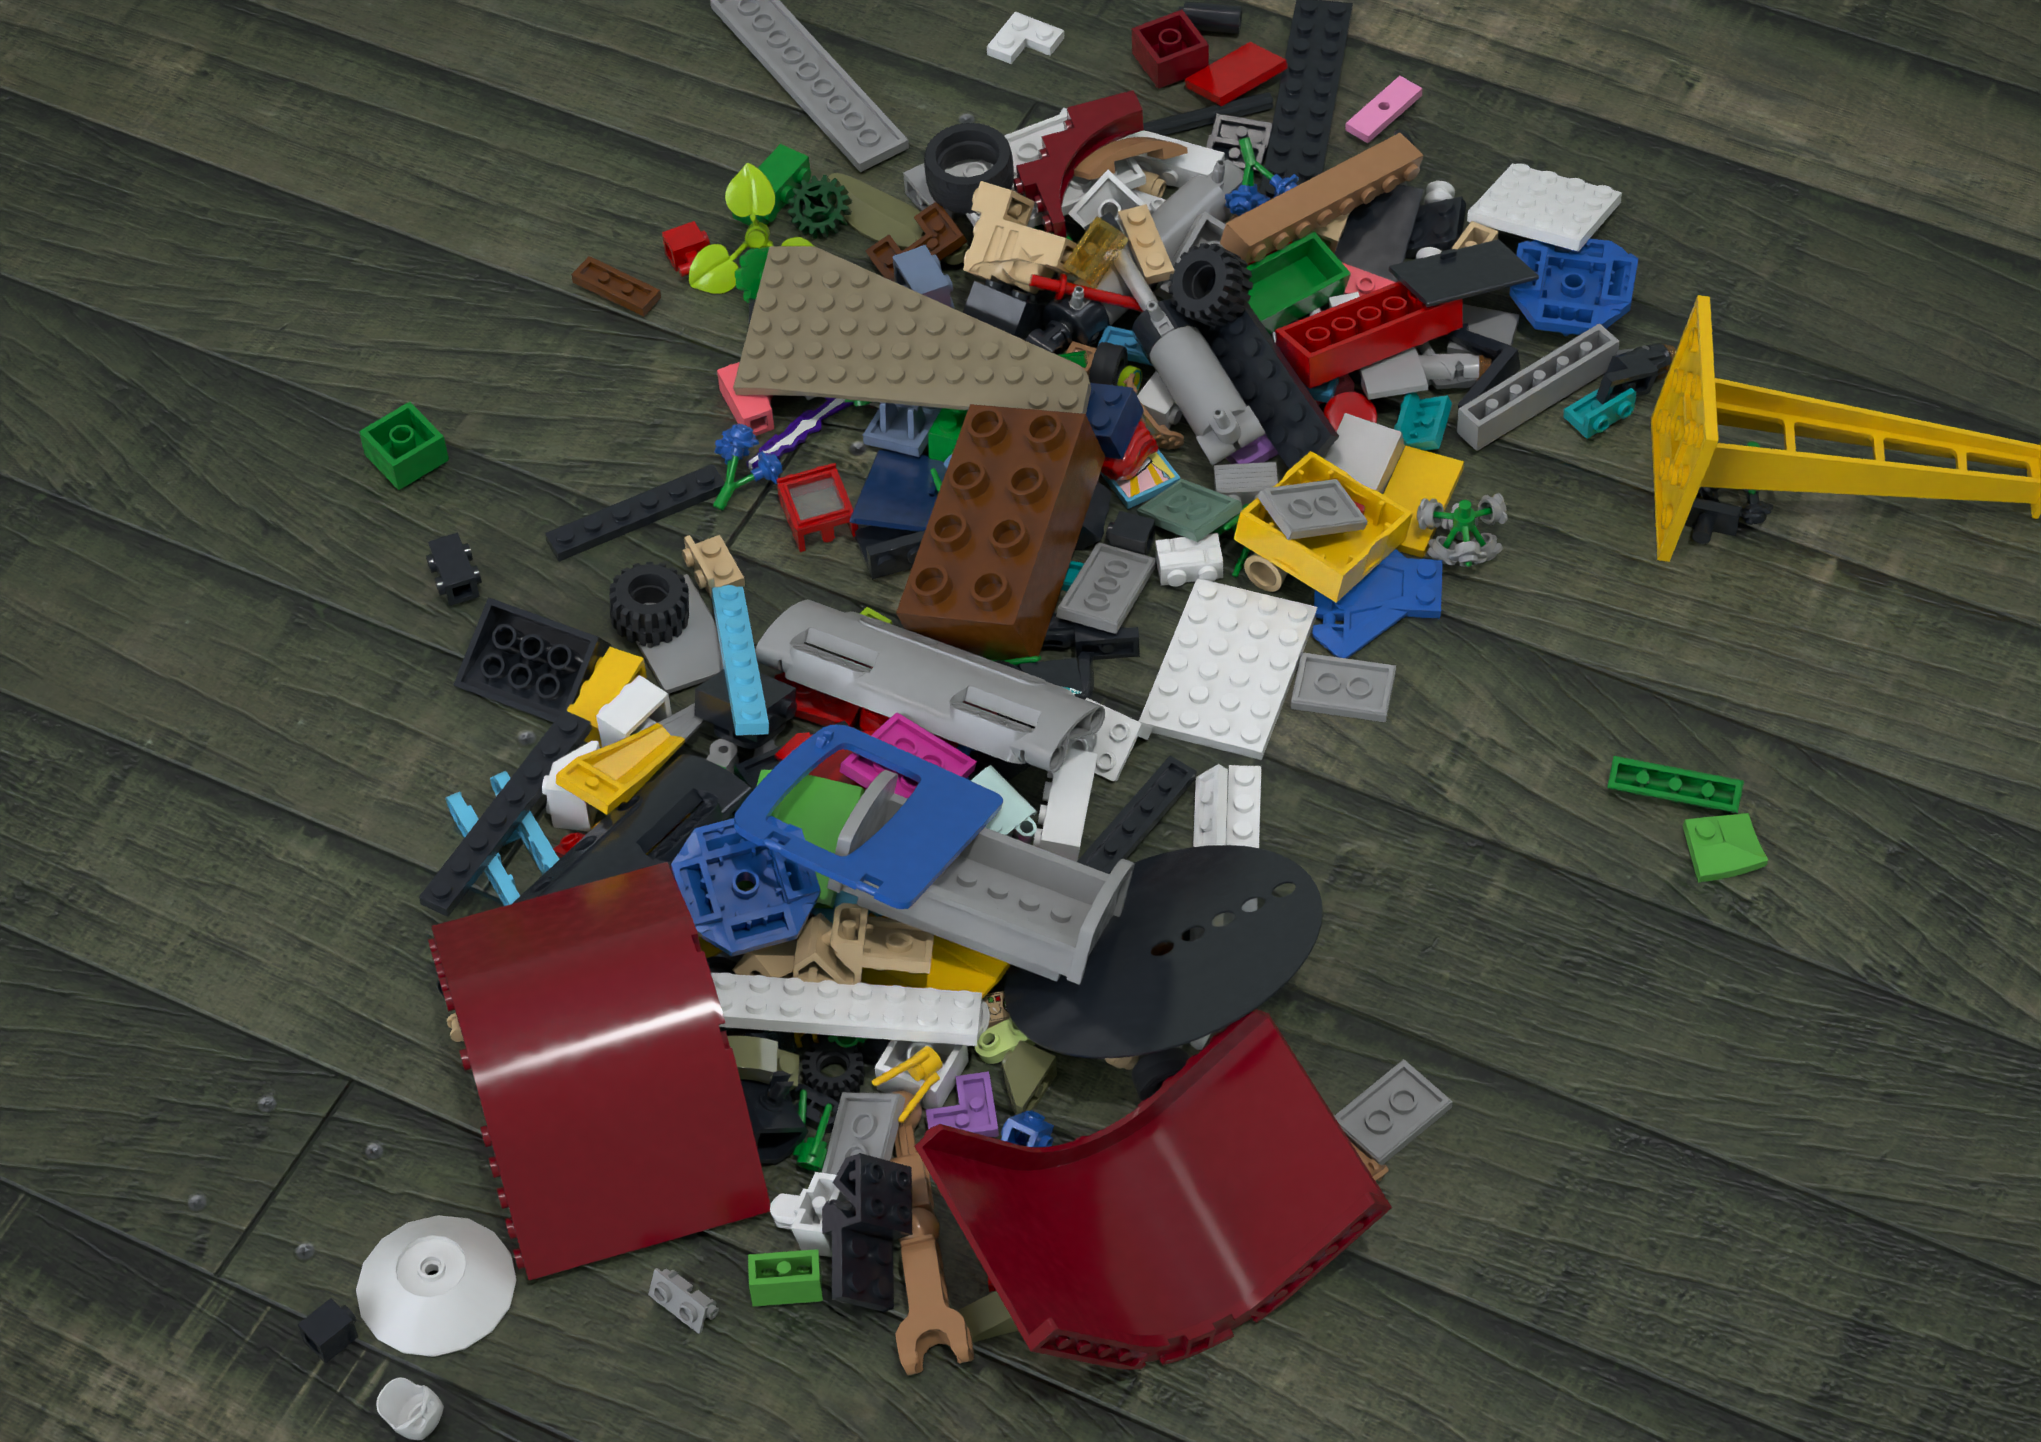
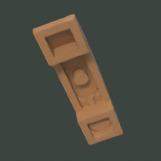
M1151 137L1121 139L1099 148L1086 157L1074 169V175L1093 180L1100 178L1107 170L1114 174V162L1144 153H1147V156L1165 160L1187 154L1188 150L1187 147L1181 144Z

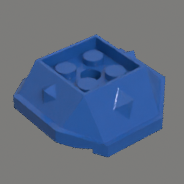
M1589 239L1579 251L1538 240L1518 243L1516 256L1537 273L1539 279L1511 286L1510 296L1534 329L1560 332L1565 337L1569 334L1581 335L1599 323L1606 329L1630 311L1638 258L1631 253L1628 254L1614 242Z
M769 816L767 819L769 824L805 840L801 828L792 824L788 825L773 816ZM734 818L695 828L679 854L671 863L673 876L691 914L698 936L731 957L798 938L821 894L815 871L781 856V853L766 846L762 847L745 839L735 830ZM773 837L771 838V840L776 841L782 845L786 844ZM747 880L754 884V888L749 891H742L737 887V884L740 881Z

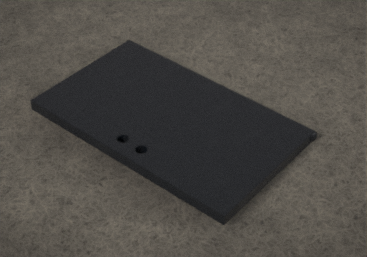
M1399 184L1391 192H1384L1376 196L1370 203H1363L1355 207L1349 213L1346 227L1334 253L1336 257L1345 264L1398 282L1399 280L1389 272V266L1403 263L1405 260L1424 189Z
M1499 240L1461 249H1450L1442 251L1440 254L1389 266V272L1426 307L1539 279L1537 273Z

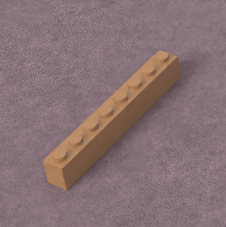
M1398 133L1227 222L1220 244L1226 250L1240 256L1247 264L1253 261L1258 262L1266 254L1276 249H1283L1289 242L1305 237L1317 227H1324L1336 217L1347 215L1355 207L1363 203L1368 204L1376 196L1384 192H1391L1397 185L1413 180L1420 172L1419 167L1424 155L1401 133Z

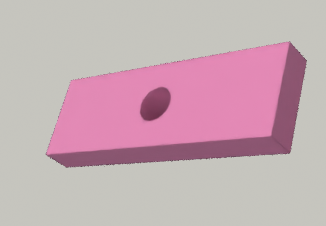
M1399 76L1346 122L1345 131L1369 143L1422 96L1423 88Z

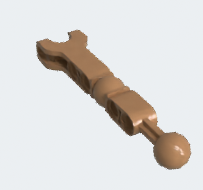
M906 1090L892 1092L900 1093L906 1098L903 1111L914 1097L913 1094ZM920 1102L906 1120L899 1123L895 1139L897 1157L890 1159L892 1162L912 1167L913 1235L898 1239L901 1244L909 1313L895 1333L900 1362L907 1376L923 1371L924 1354L929 1348L937 1344L949 1345L957 1356L959 1364L974 1359L972 1335L966 1326L964 1317L949 1306L940 1246L937 1242L940 1224L934 1212L930 1174L914 1147L916 1143L913 1129L921 1121L922 1115Z

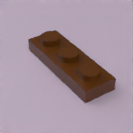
M590 256L571 274L573 283L643 317L661 299L659 289Z

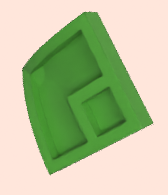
M1749 813L1685 819L1683 830L1698 883L1734 877L1767 865V856L1757 839Z

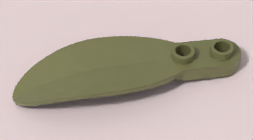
M840 173L829 175L830 182L834 178L838 179L841 186L844 185L849 192L847 195L851 198L852 203L847 206L852 211V214L844 215V219L849 226L862 236L877 243L890 234L898 247L904 250L926 235L914 219V216L921 211L850 176ZM965 243L941 261L951 265L963 262L965 253L968 250V244Z

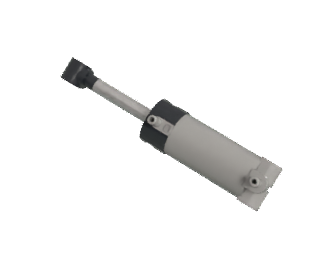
M1111 212L1086 225L1084 228L1097 250L1109 255L1143 310L1134 322L1132 328L1133 337L1140 344L1144 355L1154 366L1186 418L1212 466L1266 434L1250 406L1245 404L1205 340L1197 322L1176 310L1177 306L1172 304L1171 299L1158 302L1124 247L1125 235Z

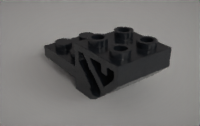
M859 1153L845 1158L832 1182L843 1193L846 1200L852 1204L832 1199L828 1200L822 1208V1234L832 1236V1299L886 1312L894 1309L893 1241L913 1235L912 1167Z

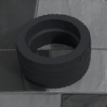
M980 123L952 125L937 133L926 147L924 168L929 192L937 204L949 211L964 214L977 213L971 210L973 206L972 198L975 190L979 188L981 181L1012 189L1014 166L1009 142L1001 132L989 125ZM968 159L984 160L994 165L983 174L972 177H959L945 172L946 168L954 163Z

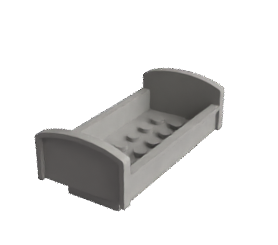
M884 770L869 785L854 807L839 835L835 850L836 855L848 856L862 846L907 801L908 798L894 793L898 774ZM984 827L908 909L893 908L874 899V896L859 889H852L829 878L827 888L838 893L842 890L858 897L857 906L1056 982L1062 974L1068 977L1067 980L1080 985L1088 956L1113 915L1120 917L1135 863L1121 859L1111 873L1107 874ZM866 880L863 881L864 883L871 885L877 889L879 888V886L874 885Z

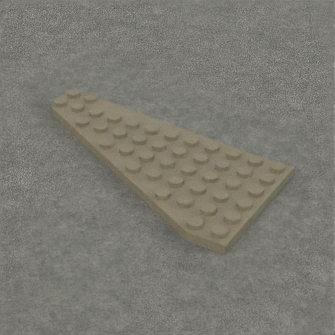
M770 246L733 389L736 395L817 396L968 410L970 404L1086 414L1091 384L1087 372L1080 365L818 247Z

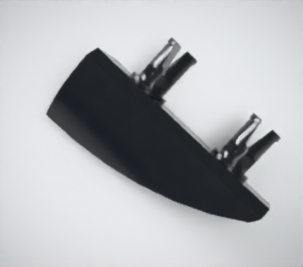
M755 1029L726 1031L727 1036H751L765 1039L768 1036V1033H763V1030ZM784 1071L774 1072L769 1084L740 1079L760 1163H774L776 1165L801 1144L809 1132L788 1096L794 1081L788 1082L791 1075Z

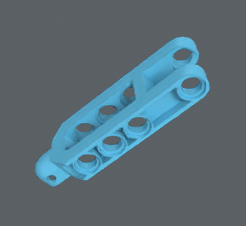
M506 771L490 778L491 786L496 796L510 780V776ZM457 792L446 797V803L455 823L465 838L479 819L471 805H466L461 792ZM529 811L504 845L521 838L543 875L559 858L531 811ZM497 853L484 872L503 905L507 906L512 904L520 895L516 890L513 876L506 873L500 854Z

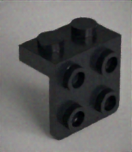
M867 526L856 530L855 538L872 580L911 569L925 530L918 532L879 526Z

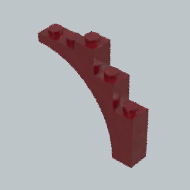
M1134 90L1067 107V120L1063 121L1065 130L1041 136L1042 149L1038 150L1040 159L1016 165L1017 178L1013 179L1015 192L1035 202L1036 212L1043 214L1042 224L1045 232L1066 238L1062 205L1067 188L1075 176L1074 169L1099 148L1144 130L1143 110Z

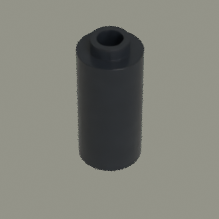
M1185 1L1184 6H1179L1178 11L1183 10L1198 31L1240 34L1242 5Z

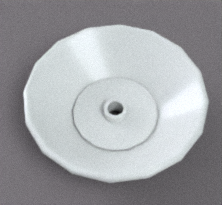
M438 1215L408 1222L382 1238L363 1262L356 1293L361 1318L379 1341L404 1354L436 1357L465 1350L492 1333L510 1309L517 1280L511 1253L495 1232L468 1218ZM430 1271H438L434 1275H427Z

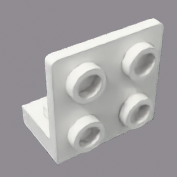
M1088 698L1085 699V700L1090 701V702H1092V703L1101 705V704H1099V703H1097V702H1095V701H1093V700H1091V699H1088ZM1101 705L1105 708V719L1099 731L1095 734L1070 739L1067 748L1098 753L1094 773L1116 782L1137 737L1148 740L1153 729Z

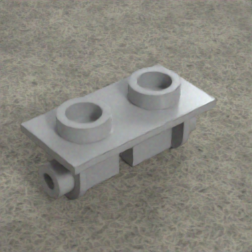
M658 1268L654 1269L648 1295L698 1334L702 1333L705 1319L712 1320L719 1312L716 1302L699 1290L690 1294L689 1292L692 1291L693 1285L682 1278L675 1270L669 1271L664 1269L660 1271Z

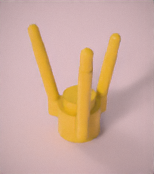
M925 1046L907 1061L873 1079L872 1085L879 1086L906 1070L916 1081L925 1080L899 1116L898 1121L902 1123L911 1114L929 1088L940 1080L936 1072L943 1067V1064L938 1054L931 1047Z

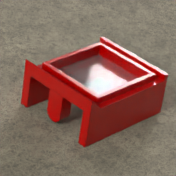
M836 463L776 479L779 500L799 552L806 551L804 535L820 531L823 541L828 543L835 538L834 527L845 523L848 524L853 538L855 537L858 524L850 523L849 521L853 507L838 473Z

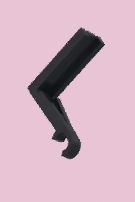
M1464 323L1463 327L1441 336L1462 346L1473 354L1479 355L1480 358L1491 364L1457 404L1458 408L1512 377L1521 368L1517 348L1469 331L1468 323Z

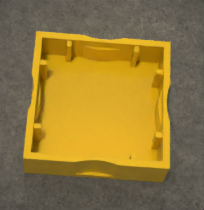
M1310 451L1289 469L1282 480L1273 487L1337 479L1353 501L1365 506L1364 517L1368 521L1365 529L1288 540L1257 497L1240 512L1234 540L1337 603L1406 540L1413 512L1380 492L1364 486L1353 479L1347 472Z

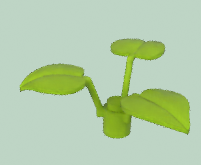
M746 163L739 173L730 181L725 193L726 204L735 215L739 217L750 215L752 224L747 229L745 241L730 256L726 247L721 244H711L703 248L694 258L689 271V284L692 288L713 294H722L730 291L736 285L735 271L739 268L733 260L747 247L761 249L765 246H774L773 242L769 240V228L764 223L759 222L756 219V215L766 216L772 212L775 205V192L764 173L751 163ZM793 237L785 240L781 246L814 245L802 237Z

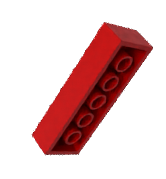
M1398 281L1276 329V344L1300 380L1307 387L1313 388L1462 328L1463 304L1462 299L1426 307Z

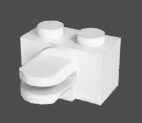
M815 1172L808 1189L803 1188L800 1196L782 1193L775 1197L770 1205V1212L778 1228L792 1229L801 1250L819 1249V1255L832 1257V1236L822 1234V1208L828 1200L832 1199L852 1204L846 1200L843 1193L832 1183L836 1177L835 1174Z

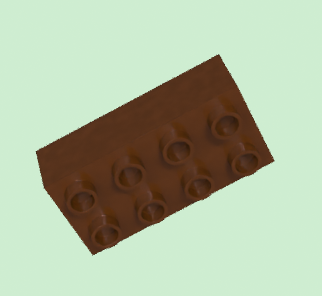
M970 404L896 611L906 630L989 660L1002 661L1022 657H1039L1105 460V455L1086 414Z

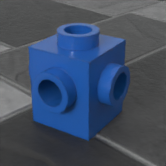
M1025 1111L1007 1119L1001 1131V1140L1027 1147H1049L1053 1144L1051 1133L1054 1125L1045 1122V1117L1037 1112Z

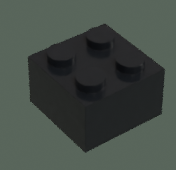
M987 278L986 282L974 281L963 313L1016 337L1027 338L1032 331L1041 328L1043 323L1042 312L1046 305L1039 302L1041 297L1036 294L1034 295L1026 291L1021 292L1015 290V286H1011L1001 280L997 282Z

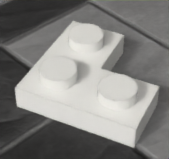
M1014 12L988 44L987 55L1009 64L1015 61L1025 47L1051 56L1063 41L1064 30Z

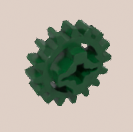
M813 175L811 183L808 184L802 180L803 188L801 190L793 189L796 198L788 200L789 204L793 207L788 210V214L793 218L792 223L794 226L799 228L803 235L810 232L813 239H816L818 234L822 233L825 238H828V231L833 230L837 234L839 232L837 225L839 223L842 225L847 224L844 215L852 214V211L847 206L852 203V200L847 195L849 192L844 185L841 186L838 179L834 178L830 182L828 176L823 175L821 181H818L816 176Z

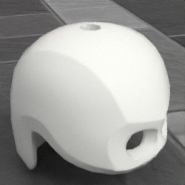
M401 1377L391 1380L384 1386L376 1403L380 1416L398 1434L413 1440H423L438 1425L444 1409L439 1397L429 1387L416 1385L408 1379Z

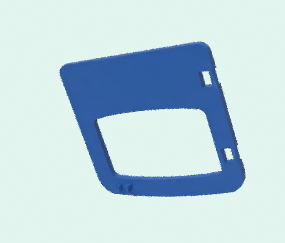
M829 725L805 740L757 785L736 811L734 828L739 835L757 845L766 846L781 853V856L852 889H859L874 896V899L893 908L908 909L997 815L1002 808L1003 798L1000 794L860 730L846 725ZM842 749L852 751L918 782L914 792L893 817L877 833L848 856H839L767 822L774 809L804 777L825 759ZM773 837L786 844L782 845L776 841L771 840V838ZM866 880L874 885L879 886V888L877 889L871 885L864 883L863 881Z

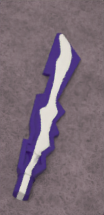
M825 397L828 400L814 411L806 410L790 423L784 432L780 435L775 434L760 447L758 453L763 451L766 455L775 454L780 459L784 453L794 451L799 443H805L808 434L822 430V420L854 403H845V399ZM758 453L746 462L750 470L758 467Z

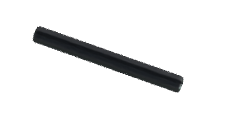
M1269 92L1233 100L1224 106L1217 104L1143 123L1144 130L1165 136L1215 123L1216 114L1241 117L1273 108V97Z

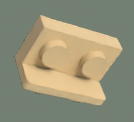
M690 535L684 537L686 548L682 550L684 561L688 567L693 566L695 570L694 577L699 588H705L711 599L712 587H722L724 585L745 586L744 576L720 535L697 544L694 543Z

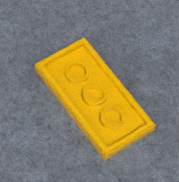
M1405 446L1383 494L1413 512L1406 540L1396 548L1398 551L1424 558L1429 547L1428 542L1433 538L1437 527L1433 530L1428 529V527L1425 530L1420 529L1417 520V509L1423 498L1428 499V501L1436 499L1437 502L1442 504L1445 512L1464 469V461Z

